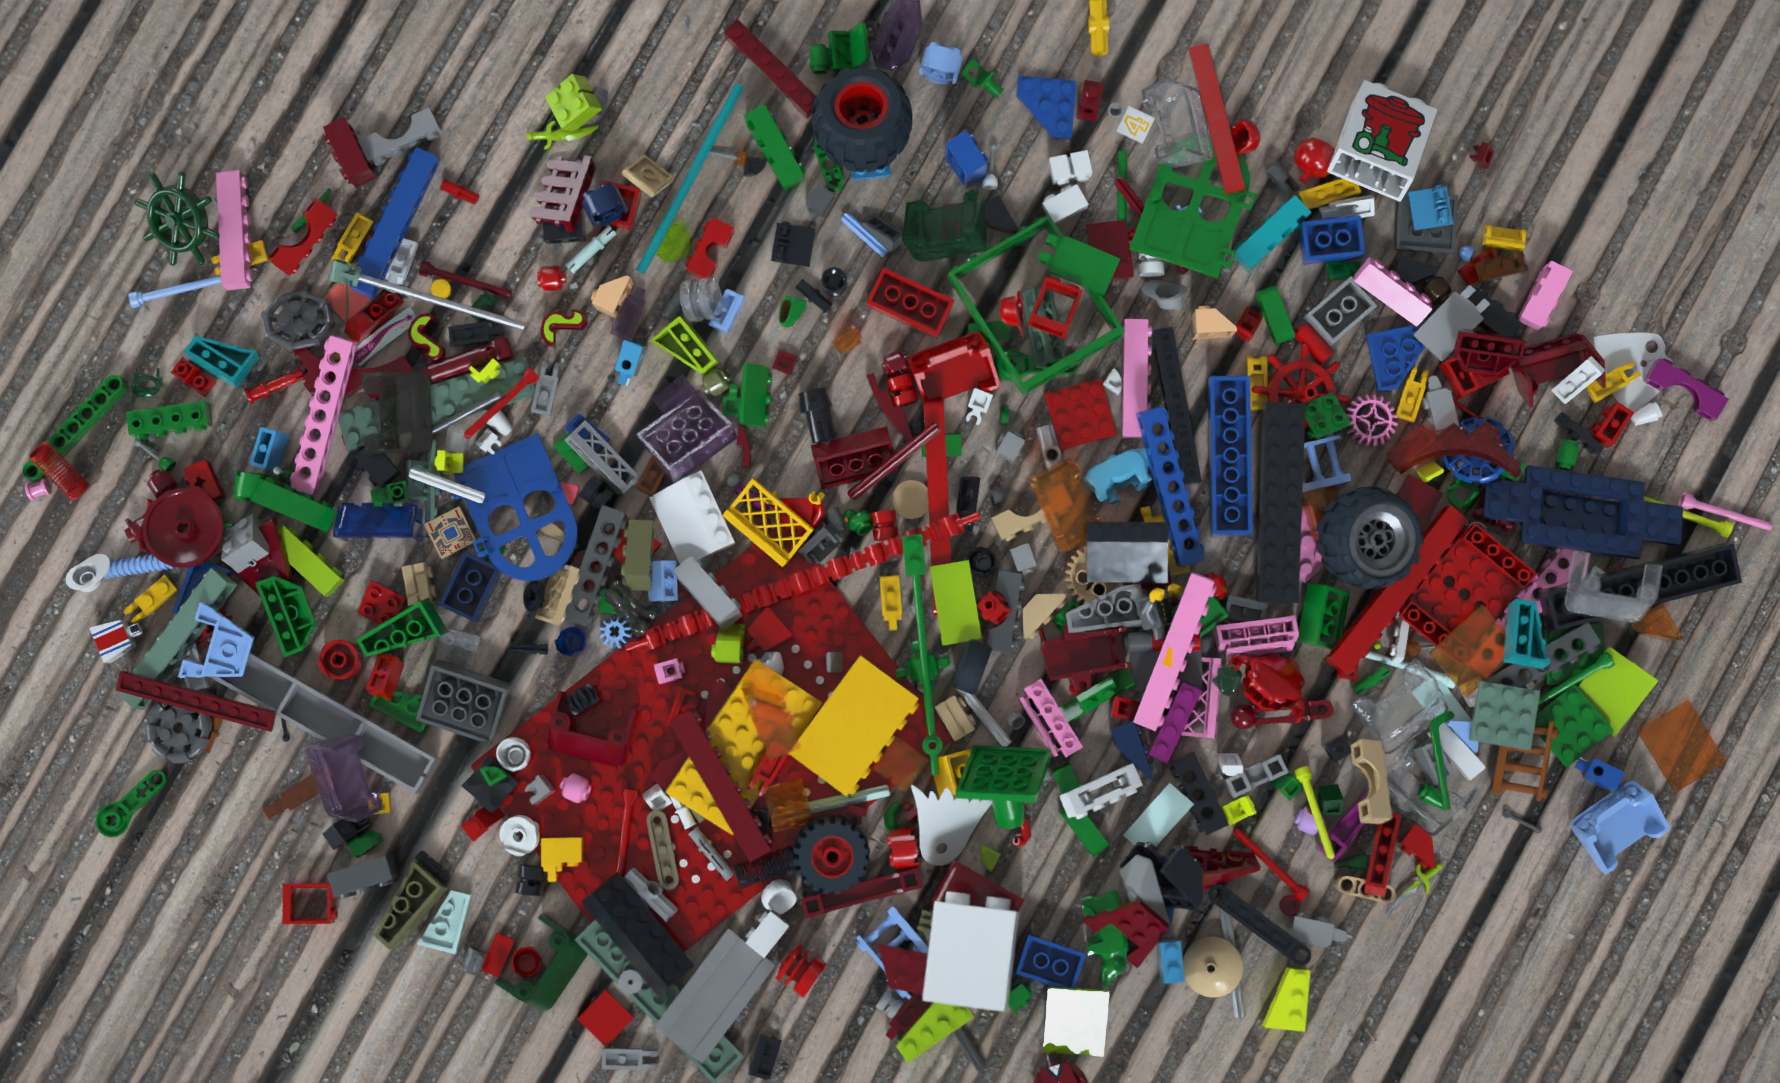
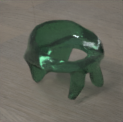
M137 368L134 369L131 392L135 396L150 397L159 392L163 386V377L160 376L159 368L156 369V377L138 375ZM150 380L156 385L149 388L142 386L141 382Z
M1232 667L1218 668V675L1212 679V683L1220 690L1222 695L1230 697L1234 693L1242 677L1240 669L1235 672V668Z

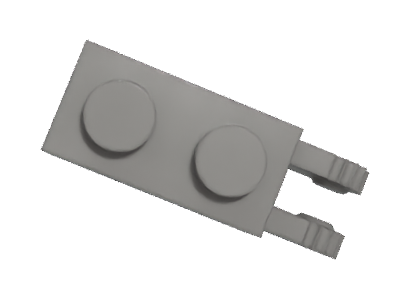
M1433 375L1426 380L1427 393L1423 395L1421 401L1423 409L1427 410L1428 414L1426 418L1427 426L1431 429L1432 433L1458 427L1459 422L1451 391L1447 388L1442 389L1439 377Z
M1299 912L1298 916L1292 915L1289 934L1302 943L1328 947L1331 945L1332 940L1344 942L1348 938L1347 932L1334 928L1335 924L1329 923L1330 919L1318 917L1317 920L1310 919L1309 914Z

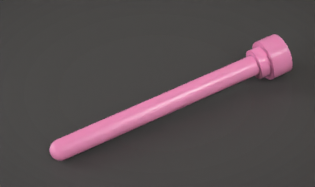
M1685 492L1679 500V506L1686 510L1696 508L1765 530L1773 528L1770 522L1697 501L1693 495Z

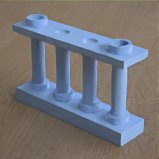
M1334 433L1323 436V439L1304 443V449L1307 448L1314 478H1312L1313 482L1305 483V480H1303L1302 493L1351 481L1350 473L1344 474L1340 469L1334 445L1335 441L1341 439L1340 435L1334 436ZM1322 444L1327 446L1333 470L1332 477L1327 479L1321 474L1315 446Z
M893 905L887 910L889 913L886 916L887 919L865 938L860 934L856 936L859 940L856 942L863 952L867 950L884 971L880 952L876 954L869 944L891 925L895 926L898 924L902 930L900 931L901 934L887 946L898 947L905 940L911 939L915 944L913 951L929 952V947ZM895 989L902 998L906 996L909 1000L912 997L907 991Z

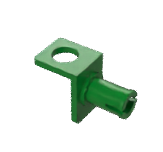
M974 59L961 71V75L975 88L985 87L994 98H997L1004 91L992 79L995 72H987ZM971 67H976L979 71L976 78H971L968 74Z

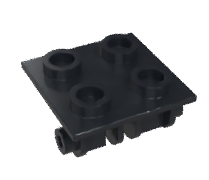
M789 222L777 223L771 261L810 267L816 229L790 225Z

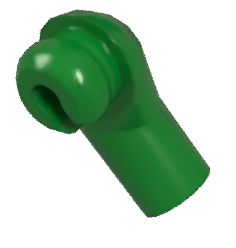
M894 801L883 815L884 825L888 831L899 829L895 815L901 806Z

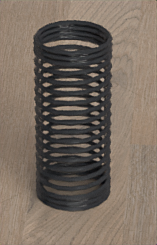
M789 845L785 849L782 848L786 862L781 849H779L782 862L776 850L779 864L774 851H772L776 866L770 852L769 856L772 866L768 855L765 854L769 868L764 855H762L766 871L761 857H759L762 870L758 859H755L759 872L755 861H752L756 875L751 862H749L752 874L747 861H745L750 879L743 862L742 866L746 879L740 863L734 865V871L741 889L752 886L753 883L756 884V881L759 883L760 881L763 882V879L765 881L769 880L770 877L773 878V875L774 877L780 876V873L783 875V871L786 874L787 871L790 872V869L791 871L796 870L798 867L794 865L791 846Z

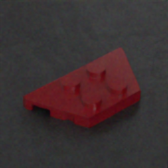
M879 944L878 948L889 988L923 995L928 953Z

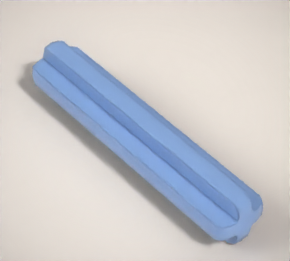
M849 212L842 216V222L881 257H884L889 252Z

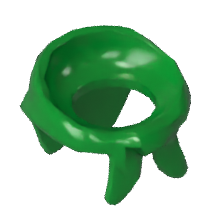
M1457 478L1448 487V500L1459 510L1470 509L1476 503L1480 489L1473 483H1467ZM1457 487H1468L1471 492L1470 497L1464 501L1458 500L1454 495Z

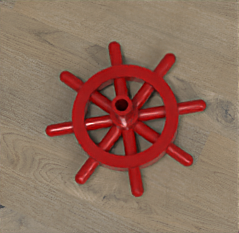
M1308 344L1301 346L1300 361L1291 362L1284 366L1274 354H1269L1268 360L1277 371L1272 376L1268 387L1253 386L1251 388V391L1255 394L1267 395L1268 402L1279 403L1278 396L1290 397L1285 403H1306L1331 392L1334 393L1339 403L1350 402L1349 396L1335 394L1334 384L1330 377L1340 367V363L1334 361L1326 369H1323L1318 364L1308 361ZM1295 369H1299L1298 384L1289 374V372ZM1307 371H1310L1316 377L1306 385ZM1282 379L1286 381L1291 389L1279 388ZM1321 383L1324 393L1317 392L1315 387ZM1305 420V428H1307L1309 425Z

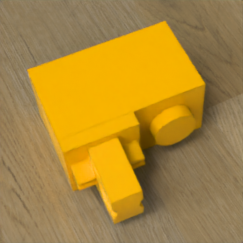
M584 837L541 838V867H543V871H548V882L558 881V871H562L564 862H567V866H579V862H584Z

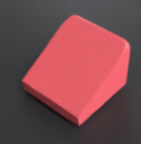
M561 482V487L569 505L575 506L581 487Z

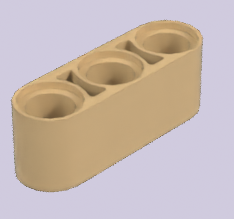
M1341 875L1335 881L1336 889L1344 894L1383 903L1392 902L1396 896L1395 889L1390 885H1387L1389 896L1383 899L1381 896L1363 894L1361 892V886L1366 883L1365 879ZM1344 879L1350 881V887L1347 890H1343L1341 887Z

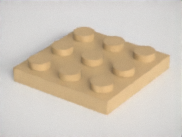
M565 565L558 572L549 576L544 591L546 592L544 596L545 601L542 603V608L538 609L535 616L536 619L557 626L564 622L566 618L565 610L567 604L572 600V590L579 580L580 569Z

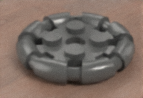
M156 702L149 712V723H146L148 743L152 744L153 752L167 762L170 760L174 764L186 763L193 760L194 756H199L205 750L210 740L208 737L209 732H212L211 716L198 713L199 717L196 719L194 714L197 712L171 706L172 709H168L167 704ZM158 718L162 719L160 726L157 725ZM180 722L183 724L181 733L177 731V725ZM174 747H177L176 752L173 753Z

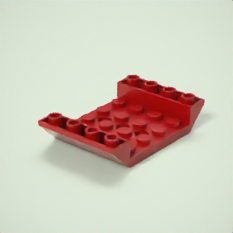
M1476 523L1455 540L1453 546L1442 556V560L1432 568L1429 577L1418 585V591L1413 596H1409L1406 600V606L1399 614L1400 618L1459 666H1462L1472 654L1473 650L1471 648L1520 588L1525 589L1537 575L1534 570ZM1446 576H1451L1454 580L1450 587H1446L1443 583ZM1466 588L1469 596L1463 600L1459 597V591ZM1477 601L1484 603V609L1481 612H1477L1474 609V604Z

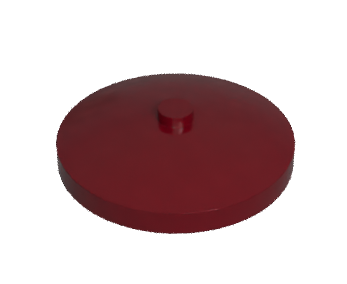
M190 488L174 489L158 497L147 510L143 521V537L148 550L159 561L176 568L194 567L211 558L221 545L225 531L224 517L217 503L205 493Z

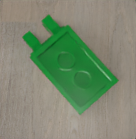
M1049 233L1045 244L1055 248L1056 251L1053 256L1041 251L1037 262L1048 266L1051 274L1104 296L1120 258L1068 236H1062L1060 239L1058 236Z

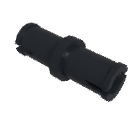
M804 279L796 285L795 288L808 298L807 301L813 302L824 313L833 305V303L820 294V290H815Z

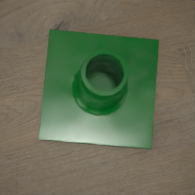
M974 745L956 789V798L991 800L995 823L998 827L1013 829L1021 826L1025 821L1024 802L1036 803L1052 758V749Z

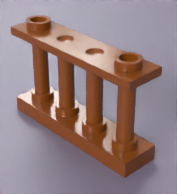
M1549 722V728L1534 727V734L1547 736L1545 748L1531 745V750L1499 746L1492 788L1493 794L1502 795V791L1511 790L1537 795L1536 801L1542 802L1543 798H1547L1548 787L1545 786L1552 741L1557 738L1558 727H1555L1554 722ZM1515 750L1543 755L1542 767L1511 762V760H1508L1509 752ZM1513 770L1541 775L1539 787L1508 782L1505 779L1506 771Z

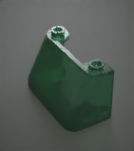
M979 189L966 192L963 196V203L931 209L922 200L906 203L902 242L915 260L927 262L986 250L987 232L984 201Z

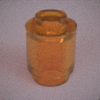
M849 327L836 336L832 343L840 354L848 353L861 344L859 339L862 336L856 328L852 330Z

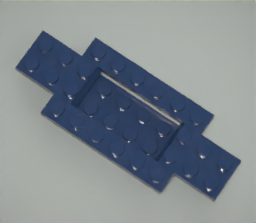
M1527 465L1525 467L1524 483L1499 479L1485 483L1482 518L1519 523V526H1521L1520 542L1638 560L1641 558L1642 541L1678 547L1681 545L1683 507L1644 501L1645 482ZM1548 489L1622 501L1620 503L1584 497L1543 492V490Z

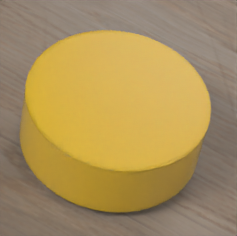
M437 279L432 283L431 292L434 296L444 299L450 296L452 288L446 280Z

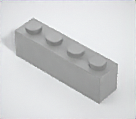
M690 556L676 567L673 573L713 620L725 631L742 617L739 611L741 606L734 598L730 600L728 591L723 585L719 587L716 584L718 581L711 572L707 574L704 571L706 567L700 560L695 561Z

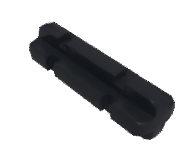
M510 642L509 652L539 653L547 655L549 649L547 644L538 645L537 643L522 642L521 644L519 642Z
M420 851L415 859L420 864L423 863V866L434 876L437 875L442 883L446 882L451 874L446 869L443 870V867L432 857H427L428 854L425 851Z

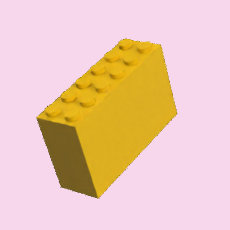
M860 656L788 754L846 797L849 794L853 796L859 788L857 782L861 777L865 779L870 773L871 769L869 766L873 761L877 763L884 754L881 752L882 748L885 745L889 747L895 739L893 734L896 729L901 731L907 723L905 719L907 714H913L918 708L919 704L917 701L919 698Z

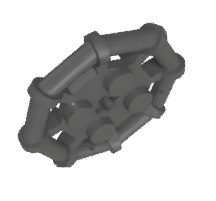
M303 288L301 291L277 294L270 306L261 313L266 331L265 338L287 348L290 352L296 349L320 346L323 338L331 329L335 328L336 323L331 312V302L309 292L306 288ZM307 300H310L318 305L316 307H313L307 304ZM282 305L283 309L280 313L274 314L279 306ZM323 312L325 319L319 320L318 314ZM301 318L303 322L295 323V319ZM272 322H278L279 328L273 329ZM318 328H321L320 331L316 335H314L316 330ZM281 335H284V336H286V337H288V338H290V339L287 340V339L281 337ZM305 336V340H300L299 337Z

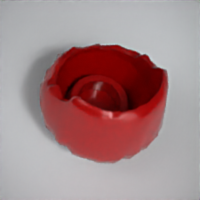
M1241 120L1232 127L1231 135L1236 154L1251 153L1258 148L1261 139L1260 132L1252 121Z

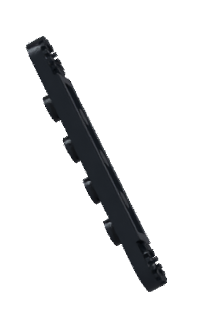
M1216 884L1209 889L1208 896L1211 902L1295 964L1306 965L1310 962L1311 951L1306 945L1222 884ZM1217 888L1224 891V897L1221 900H1216L1212 895L1213 891ZM1299 949L1307 952V958L1303 961H1299L1295 957V953Z

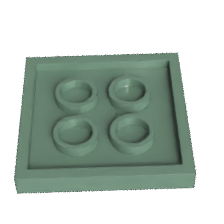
M1479 681L1469 740L1531 750L1540 691Z

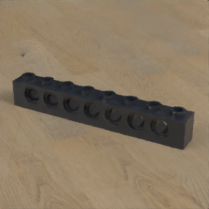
M1173 327L1156 329L1152 331L1151 338L1164 407L1169 415L1167 423L1169 429H1172L1174 434V440L1172 441L1174 448L1179 453V467L1184 472L1183 483L1184 486L1200 484L1202 482Z

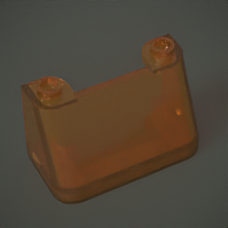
M1069 458L1026 478L1048 523L1051 535L1055 538L1053 542L1056 549L1060 553H1065L1087 540V522H1102L1099 515L1096 516L1078 473H1080V469L1076 461L1072 463Z

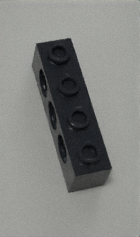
M1191 752L1170 762L1172 765L1170 771L1174 778L1178 777L1181 784L1178 786L1180 792L1194 803L1189 811L1192 815H1196L1198 821L1195 823L1200 833L1204 832L1205 835H1209L1228 826L1229 824L1195 753ZM1188 770L1194 774V779L1191 782H1187L1184 779V774ZM1195 789H1200L1203 793L1200 800H1195L1193 797ZM1204 807L1211 809V816L1209 818H1204L1201 814Z

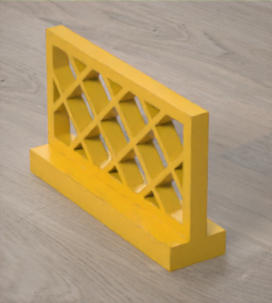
M755 478L751 479L729 509L722 515L782 567L792 559V556L814 530V528ZM753 485L759 489L760 497H750V488ZM771 499L775 504V510L766 511L764 500ZM760 500L762 511L752 512L751 501ZM747 501L748 512H741L736 507L739 502ZM786 512L790 516V523H781L780 513ZM776 513L777 524H767L766 514ZM762 514L763 525L755 524L753 522V515ZM801 525L807 532L803 536H796L795 526ZM791 526L792 537H782L781 527ZM768 527H777L779 538L769 536ZM783 540H793V549L790 553L784 548Z

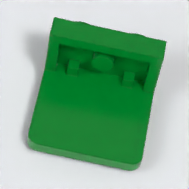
M859 23L849 31L831 30L828 32L832 71H841L849 68V70L856 69L858 66L869 61L871 53L868 48V30L865 23Z

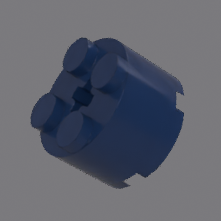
M606 182L595 191L590 190L583 194L582 206L594 227H597L596 224L599 223L601 226L609 225L622 217L621 213L623 211L625 213L628 211V207L618 187L612 185L611 182Z

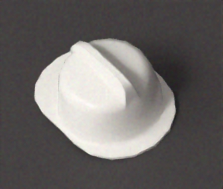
M95 554L70 569L66 576V584L74 590L83 592L94 591L100 586L102 578L109 571L110 559L104 554Z

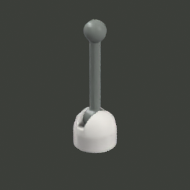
M993 142L990 144L989 174L984 177L982 182V188L987 190L998 188V179L993 175L997 144Z

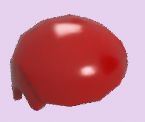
M530 946L520 947L512 956L511 966L520 977L531 978L539 973L542 959L539 952Z

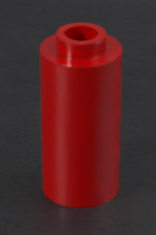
M1302 323L1294 330L1296 332L1295 338L1301 345H1309V354L1319 365L1335 352L1309 323L1306 325Z

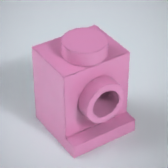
M677 658L654 665L660 685L682 679V674L686 673L683 662H679ZM671 667L675 670L673 675L668 674V669Z

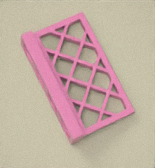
M1202 657V662H1209V670L1202 675L1203 681L1207 684V691L1200 695L1199 700L1201 699L1204 702L1206 708L1200 715L1193 710L1197 717L1189 724L1187 723L1184 729L1185 731L1189 728L1191 732L1183 731L1182 736L1216 739L1223 659ZM1171 691L1170 697H1172L1173 700L1169 707V711L1175 700V691ZM1198 719L1204 724L1203 733H1195L1190 727Z

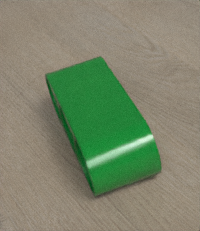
M1274 285L1256 292L1257 302L1274 344L1278 345L1294 339V330L1276 286Z
M1064 807L1059 810L1061 816L1093 858L1109 846L1087 815L1079 819L1076 816L1068 818Z

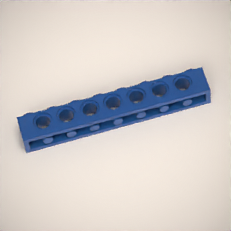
M1161 406L1137 412L1136 417L1164 522H1168V537L1176 566L1184 567L1204 561V548L1198 540L1200 535L1199 529L1193 521L1194 510L1191 505L1189 506L1188 502L1189 491L1183 483L1184 472L1178 464L1179 453L1174 448L1172 441L1174 440V434L1172 429H1169L1167 423L1169 421L1168 412ZM1155 423H1158L1160 426V431L1157 434L1153 432ZM1161 442L1165 445V450L1162 453L1158 451V445ZM1165 462H1168L1170 464V469L1168 472H1165L1163 470V465ZM1171 481L1175 483L1173 491L1168 489V484ZM1176 500L1180 502V508L1178 510H1174L1173 504ZM1181 519L1185 521V527L1182 530L1178 527ZM1188 538L1190 540V546L1187 549H1185L1183 546V542L1185 539Z

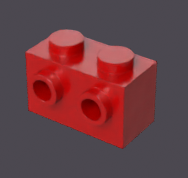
M1619 402L1611 406L1607 405L1602 412V420L1600 422L1597 421L1592 427L1591 431L1593 434L1591 436L1605 448L1613 446L1634 412Z

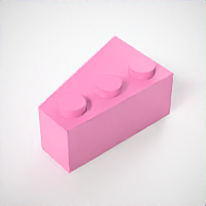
M1553 261L1542 267L1518 315L1519 321L1535 330L1546 327L1551 318L1549 314L1557 306L1558 298L1561 292L1564 291L1573 271Z

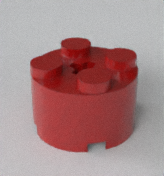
M333 640L325 644L321 649L318 664L323 674L329 678L349 680L355 677L362 669L363 655L354 643L344 640ZM339 656L344 657L343 664L338 663L340 660Z
M916 827L891 830V834H887V844L892 848V854L889 855L890 864L895 866L897 870L922 866V862L918 863V858H922V854L920 851L919 835H914V831H917Z

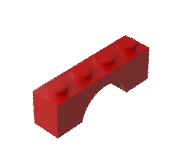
M314 198L303 212L307 220V232L304 238L294 245L278 244L267 258L269 262L288 276L291 273L295 274L301 260L303 258L306 259L311 254V248L315 242L319 243L324 237L323 232L326 228L332 227L336 221L337 213L317 198Z

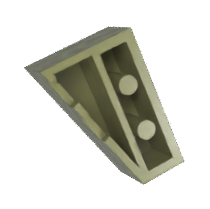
M629 519L628 527L625 526L624 537L627 539V545H623V557H626V561L622 563L621 575H625L628 590L652 591L650 578L651 572H653V566H651L652 553L654 552L655 528L653 520Z

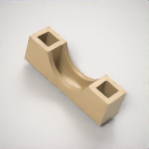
M1063 483L1043 493V506L1032 516H1018L1008 509L992 517L991 522L1000 540L1006 539L1008 542L1016 538V533L1022 530L1024 533L1031 531L1035 528L1034 524L1040 521L1042 524H1045L1052 520L1051 516L1057 513L1061 516L1069 512V507L1073 503Z
M1361 739L1350 745L1353 765L1359 767L1365 773L1369 782L1367 797L1358 803L1360 823L1382 824L1392 819L1382 741Z

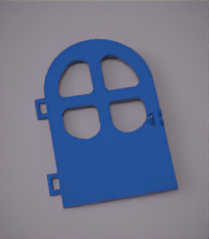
M538 433L500 449L494 454H489L465 465L463 473H454L457 479L454 481L455 483L485 494V499L482 503L464 497L481 537L473 541L479 558L488 555L492 563L503 574L521 581H537L547 578L567 564L577 545L578 527ZM536 490L549 492L555 501V509L537 519H530L524 506L526 496ZM452 493L455 500L462 498V496ZM499 506H512L520 521L519 526L501 535H494L489 526L490 515ZM556 521H562L565 525L563 545L557 554L547 556L536 533L540 528ZM526 537L534 554L535 561L529 567H519L511 564L501 555V547L518 538ZM481 543L485 547V551L482 552L478 546Z

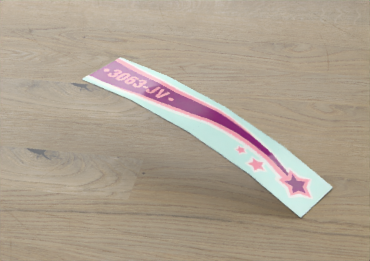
M410 307L384 324L357 346L354 359L359 366L363 365L374 354L410 327L412 321L417 317Z

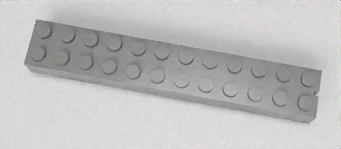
M250 652L243 676H209L263 708L277 711V716L415 794L421 792L428 780V777L425 775L432 773L440 759L253 652Z

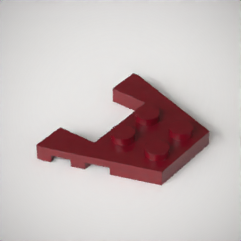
M276 518L259 527L269 544V554L256 561L255 566H249L237 573L223 562L259 596L260 594L255 583L272 576H277L286 581L293 578L287 554L284 553L282 548V536L278 534L276 527L278 525ZM221 551L220 553L216 554V556L222 561Z
M1142 900L1117 906V909L1112 911L1103 910L1099 911L1098 915L1091 916L1089 914L1083 917V923L1095 933L1111 923L1135 943L1136 946L1127 951L1126 959L1136 968L1143 963L1166 933L1169 925Z

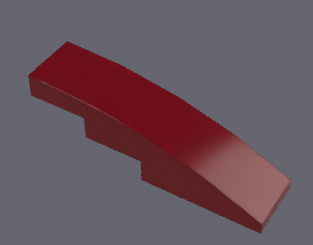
M874 373L866 375L873 396L883 414L907 443L910 442L913 437L902 405L894 407L888 389L880 391Z

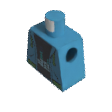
M631 340L623 341L615 370L620 372L617 383L628 386L631 376H638L648 346ZM628 361L631 362L630 369H628L626 365Z

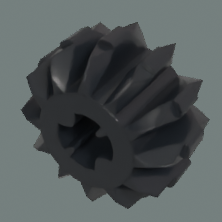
M587 684L568 695L564 701L568 710L572 714L577 715L599 702L600 697L596 688L593 685Z

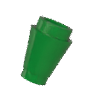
M1424 783L1417 793L1420 801L1442 810L1441 793L1432 784Z

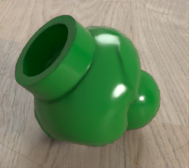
M847 509L844 512V521L848 523L851 531L864 536L872 530L871 514L868 511L862 510V512L856 513L854 509Z

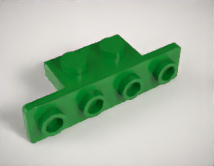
M1124 668L1076 696V698L1062 705L1059 709L1069 724L1135 685V680L1128 670Z

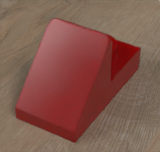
M482 807L461 828L475 842L505 815L499 807L493 813Z

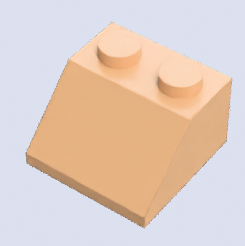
M626 275L600 285L599 289H595L591 296L595 309L618 319L634 286L633 281Z
M1199 306L1191 316L1192 340L1231 338L1237 331V327L1216 308L1210 309V306Z

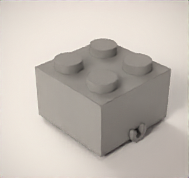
M254 514L241 519L239 523L224 531L222 561L237 573L249 566H255L256 561L269 554V544L259 529L264 523Z

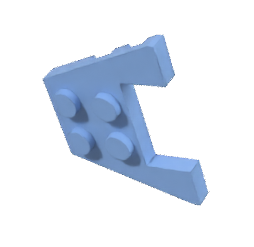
M200 602L195 620L215 626L205 663L202 664L183 659L178 677L243 676L255 637L206 603Z

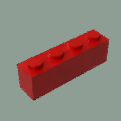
M1392 813V819L1378 824L1365 883V893L1385 897L1401 823V814Z

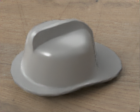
M1151 280L1144 283L1141 287L1144 295L1154 298L1158 306L1165 310H1180L1182 308L1183 296L1187 293L1186 286L1163 280Z

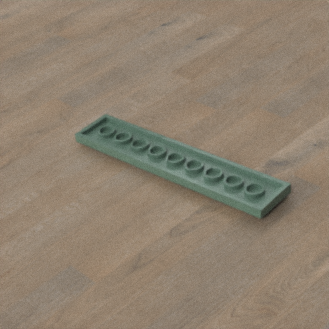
M527 357L501 364L499 375L495 379L491 378L486 384L482 380L478 383L470 374L341 411L338 421L347 451L365 447L372 441L379 443L416 432L423 427H433L498 391L502 392L504 396L523 379V372L530 367ZM528 384L506 405L534 397L535 384ZM496 401V402H494V403L488 405L487 407H485V408H483V409H481V410L475 412L474 414H477V413H480V412H484V411L489 410V409H490L494 404H496L498 401Z
M596 920L575 939L617 984L620 975L624 971L636 970ZM643 979L641 989L635 994L627 995L656 1024L681 989L674 983L657 996ZM723 1035L703 1064L679 1047L713 1083H717L744 1057L743 1053L725 1035Z

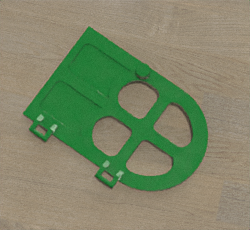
M1211 137L1189 138L1173 146L1161 161L1129 249L1218 278L1222 266L1231 268L1236 251L1228 248L1242 208L1251 210L1257 195L1249 191L1250 173L1242 155L1237 154L1245 190L1225 195L1224 188L1209 183L1210 175L1217 161ZM1191 151H1201L1206 156L1201 174L1197 179L1175 173L1172 170L1176 160ZM1174 183L1193 190L1192 199L1186 209L1175 211L1164 203L1162 193L1166 184ZM1211 195L1228 201L1230 209L1226 218L1217 222L1204 220L1198 211L1203 196ZM1247 196L1251 197L1249 204L1245 203ZM1226 254L1231 255L1229 262L1224 261Z

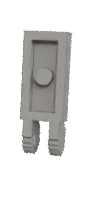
M543 360L541 372L538 375L540 379L536 384L531 413L551 417L559 381L560 362L554 364L553 375L549 376L546 375L549 368V360Z
M603 1048L602 1069H658L659 1063H643V1056L656 1057L659 1056V1051Z

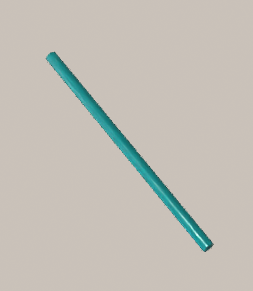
M735 83L643 255L636 269L638 272L646 273L744 87Z

